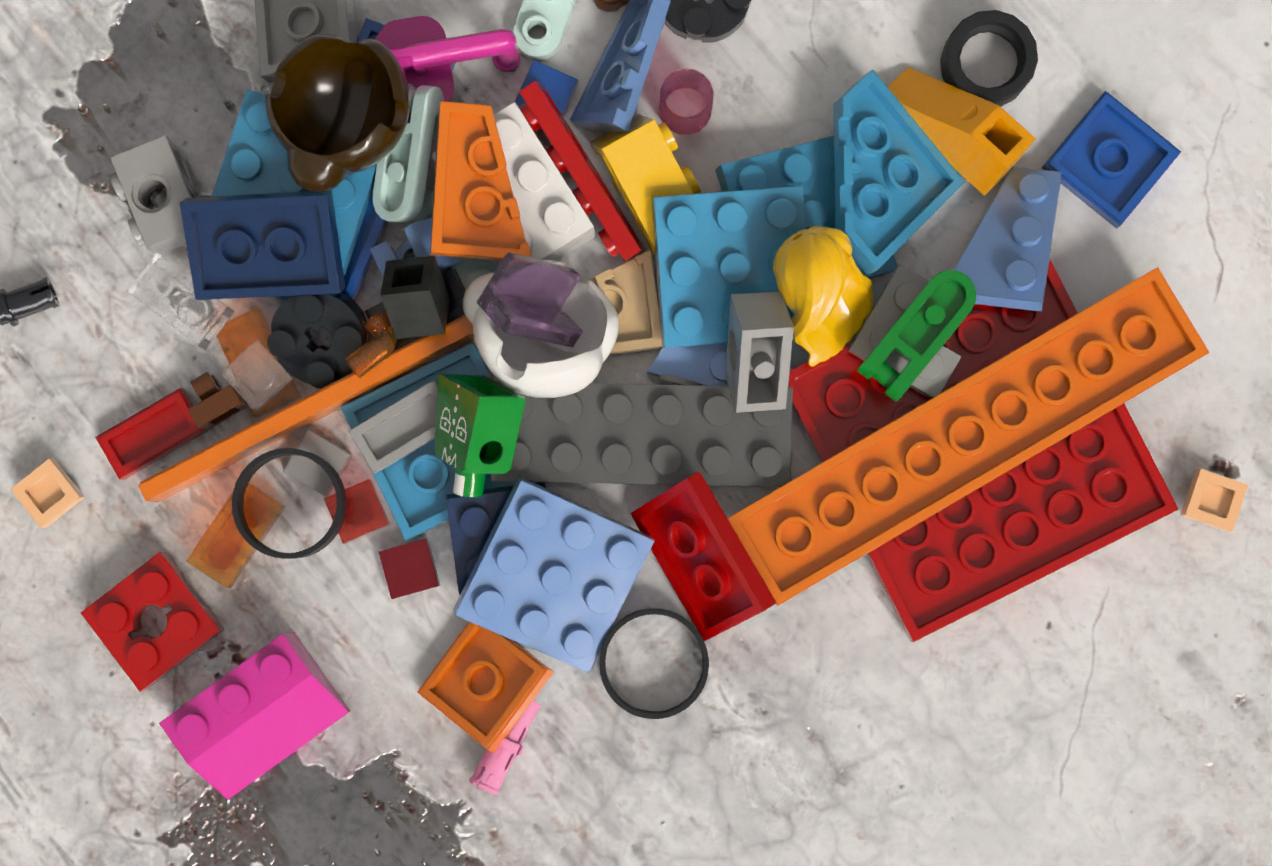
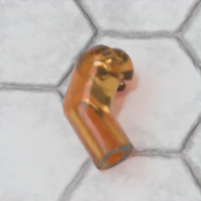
M385 311L378 312L366 322V329L373 335V338L345 358L346 363L358 378L363 377L393 353L398 339L395 337Z

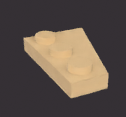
M651 249L583 283L588 285L592 281L600 287L617 312L619 331L615 345L609 355L663 348Z

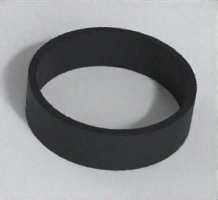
M294 448L271 450L251 461L238 477L232 495V514L236 527L242 537L259 552L282 559L307 557L328 546L339 533L347 510L345 488L335 469L321 457ZM282 456H304L320 465L329 475L336 492V513L331 527L320 541L299 552L283 553L265 546L251 532L244 515V495L252 476L264 464Z
M642 609L622 618L608 633L600 653V675L609 696L626 712L646 719L667 718L687 709L701 694L709 671L708 651L698 630L683 616L665 609ZM644 615H664L678 620L694 634L702 653L701 677L692 694L679 705L663 711H645L629 705L614 691L606 673V653L612 637L624 624Z

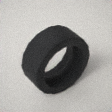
M998 10L979 11L963 19L945 42L940 59L942 78L947 84L1002 107L1015 100L1031 81L1038 63L1036 41L1028 26L1014 15ZM990 32L1002 36L1012 45L1016 52L1017 66L1015 73L1008 82L999 87L986 88L976 85L966 77L961 68L960 55L963 46L971 37L979 33Z

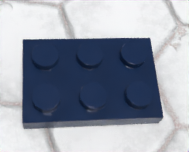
M332 190L324 193L306 191L186 198L180 202L195 300L339 294L345 289Z

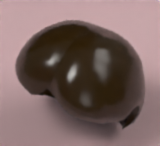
M316 34L299 42L281 59L276 70L271 94H265V106L271 130L279 143L287 151L288 171L296 184L312 193L330 191L336 188L347 175L362 172L377 164L399 142L409 117V86L399 61L381 42L374 39H365L352 43L337 35Z

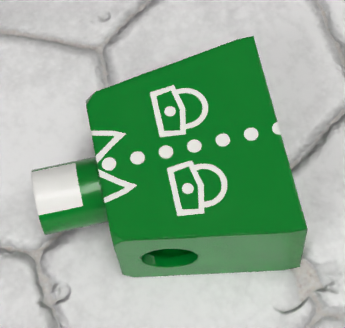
M439 374L435 452L437 457L456 468L453 493L464 497L483 496L486 474H506L511 469L526 398L485 375Z

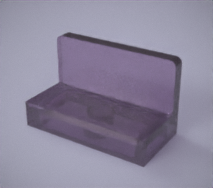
M511 252L507 253L476 302L504 333L568 347H574L583 333V330L562 309V306L580 280V275L572 268Z

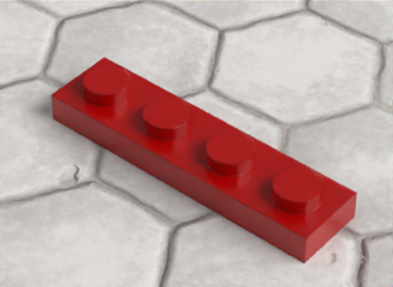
M534 81L519 92L526 102L520 106L522 114L535 132L541 128L552 144L546 148L549 157L561 174L568 170L578 187L572 190V193L586 215L594 212L604 229L599 231L598 234L609 253L613 257L620 254L624 261H627L646 250L543 83Z

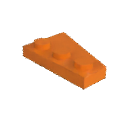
M440 101L430 255L525 263L532 261L529 245L526 243L520 221V211L507 173V163L492 107L489 105Z

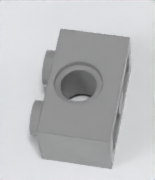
M164 135L110 157L116 173L110 175L111 183L121 202L128 201L134 216L128 219V225L138 246L145 245L147 249L159 256L186 245L180 202L186 198H196L197 194L177 145ZM165 187L167 198L164 204L158 208L149 209L148 197L150 193L157 188Z
M780 291L731 294L725 377L736 413L786 409L794 327Z

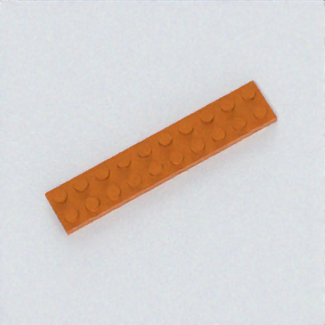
M1157 267L727 519L761 577L764 579L777 602L776 605L779 606L1210 352Z

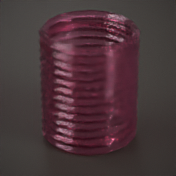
M684 68L672 72L665 78L660 88L659 114L662 122L666 123L670 131L679 135H691L699 132L707 125L711 117L714 91L708 78L697 70ZM689 88L701 94L706 106L697 115L682 117L669 109L666 100L675 90Z

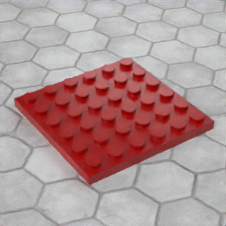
M1049 260L1042 312L974 304L970 313L943 345L960 355L961 358L941 393L1078 314L1051 260ZM855 339L847 343L838 354L831 356L824 362L818 363L814 367L806 362L789 371L788 387H793L792 406L821 463L931 400L910 387L897 402L884 393L887 389L873 377L869 380L857 371L864 360L848 352ZM1123 403L867 553L910 641L915 642L1179 510L1127 407Z

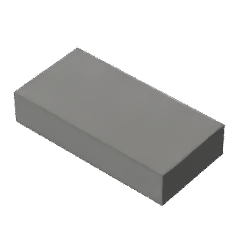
M435 380L348 431L373 474H377L435 439L438 385Z

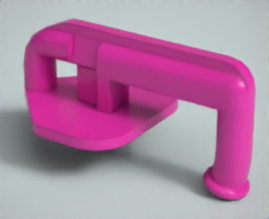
M417 16L388 22L375 38V40L384 44L399 61L408 83L413 85L415 89L421 85L436 86L443 92L444 101L446 102L452 101L455 92L451 63L492 57L494 66L502 72L513 71L520 63L515 34L509 29H498L446 38L445 31L439 22L427 16Z

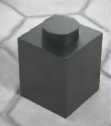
M435 255L386 261L380 296L396 339L445 334L450 298Z

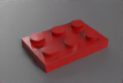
M700 471L630 513L639 530L654 539L651 551L704 641L764 612L777 603Z

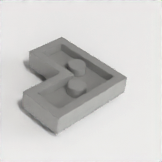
M899 264L848 352L865 360L929 281ZM942 346L911 384L910 388L929 399L936 397L941 393L961 356ZM894 350L885 360L899 373L908 364V361Z

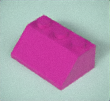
M293 631L281 634L159 722V724L186 763L228 800L341 719L350 710Z

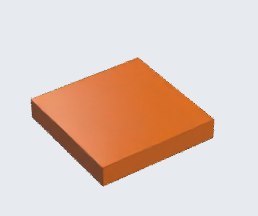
M468 622L417 693L484 748L495 753L499 748V744L507 737L554 671L516 641Z

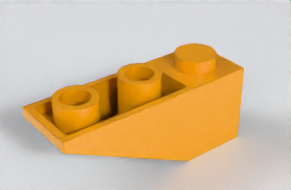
M910 67L905 69L887 86L952 167L984 196L1011 170L1036 140L1034 136L999 105Z

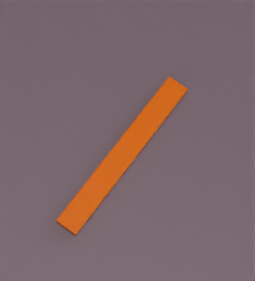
M464 315L446 324L445 334L421 337L141 481L138 487L145 501L158 503L341 409V407L473 341V324Z

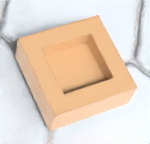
M51 458L47 459L10 489L40 528H47L85 498L59 463Z
M1202 468L1195 469L1180 516L1225 532H1233L1248 485Z

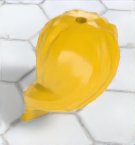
M813 226L809 229L799 230L780 246L773 263L777 288L783 295L786 305L794 314L791 318L794 327L793 339L798 345L807 350L809 354L807 363L814 367L818 363L824 362L831 356L838 354L851 341L853 336L860 332L873 306L872 282L856 266L852 257L851 241L839 229Z

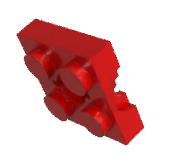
M166 552L157 553L81 612V615L140 692L149 689L225 630L210 609L201 604L191 593L181 577L182 572ZM151 605H156L160 608L171 607L172 610L165 614L167 625L165 631L160 636L155 638L148 634H141L134 639L132 638L131 633H136L142 629L141 617L147 607Z

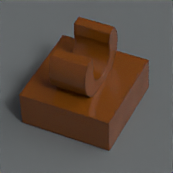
M209 372L190 382L202 401L188 409V412L199 428L210 430L251 406L240 388L230 384L223 389L215 375H210Z

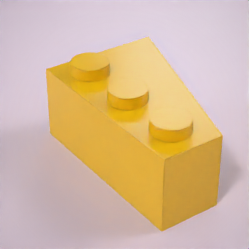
M639 114L633 117L628 132L608 131L590 141L589 144L596 155H601L613 178L611 182L618 195L622 194L634 217L637 228L656 259L652 196L700 193L701 189L688 166L680 169L672 153L678 149V145L666 123L663 122L657 125L655 119Z

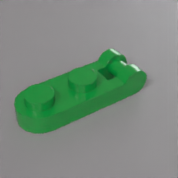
M946 270L935 275L863 361L857 371L868 380L871 377L876 379L887 388L884 393L897 402L972 310L976 302V289L971 279L956 270ZM893 350L908 361V364L900 373L885 362Z

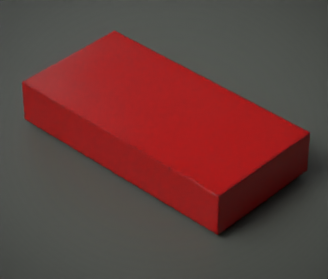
M177 389L95 437L119 480L129 478L208 432L206 429L197 427L188 412V409L194 405L185 389Z

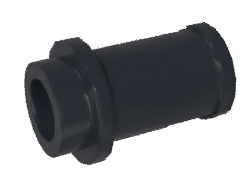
M45 277L40 281L9 292L4 288L0 289V324L3 326L10 323L11 326L15 327L19 325V319L50 308L59 307V300L57 297L54 298L57 294L50 279Z

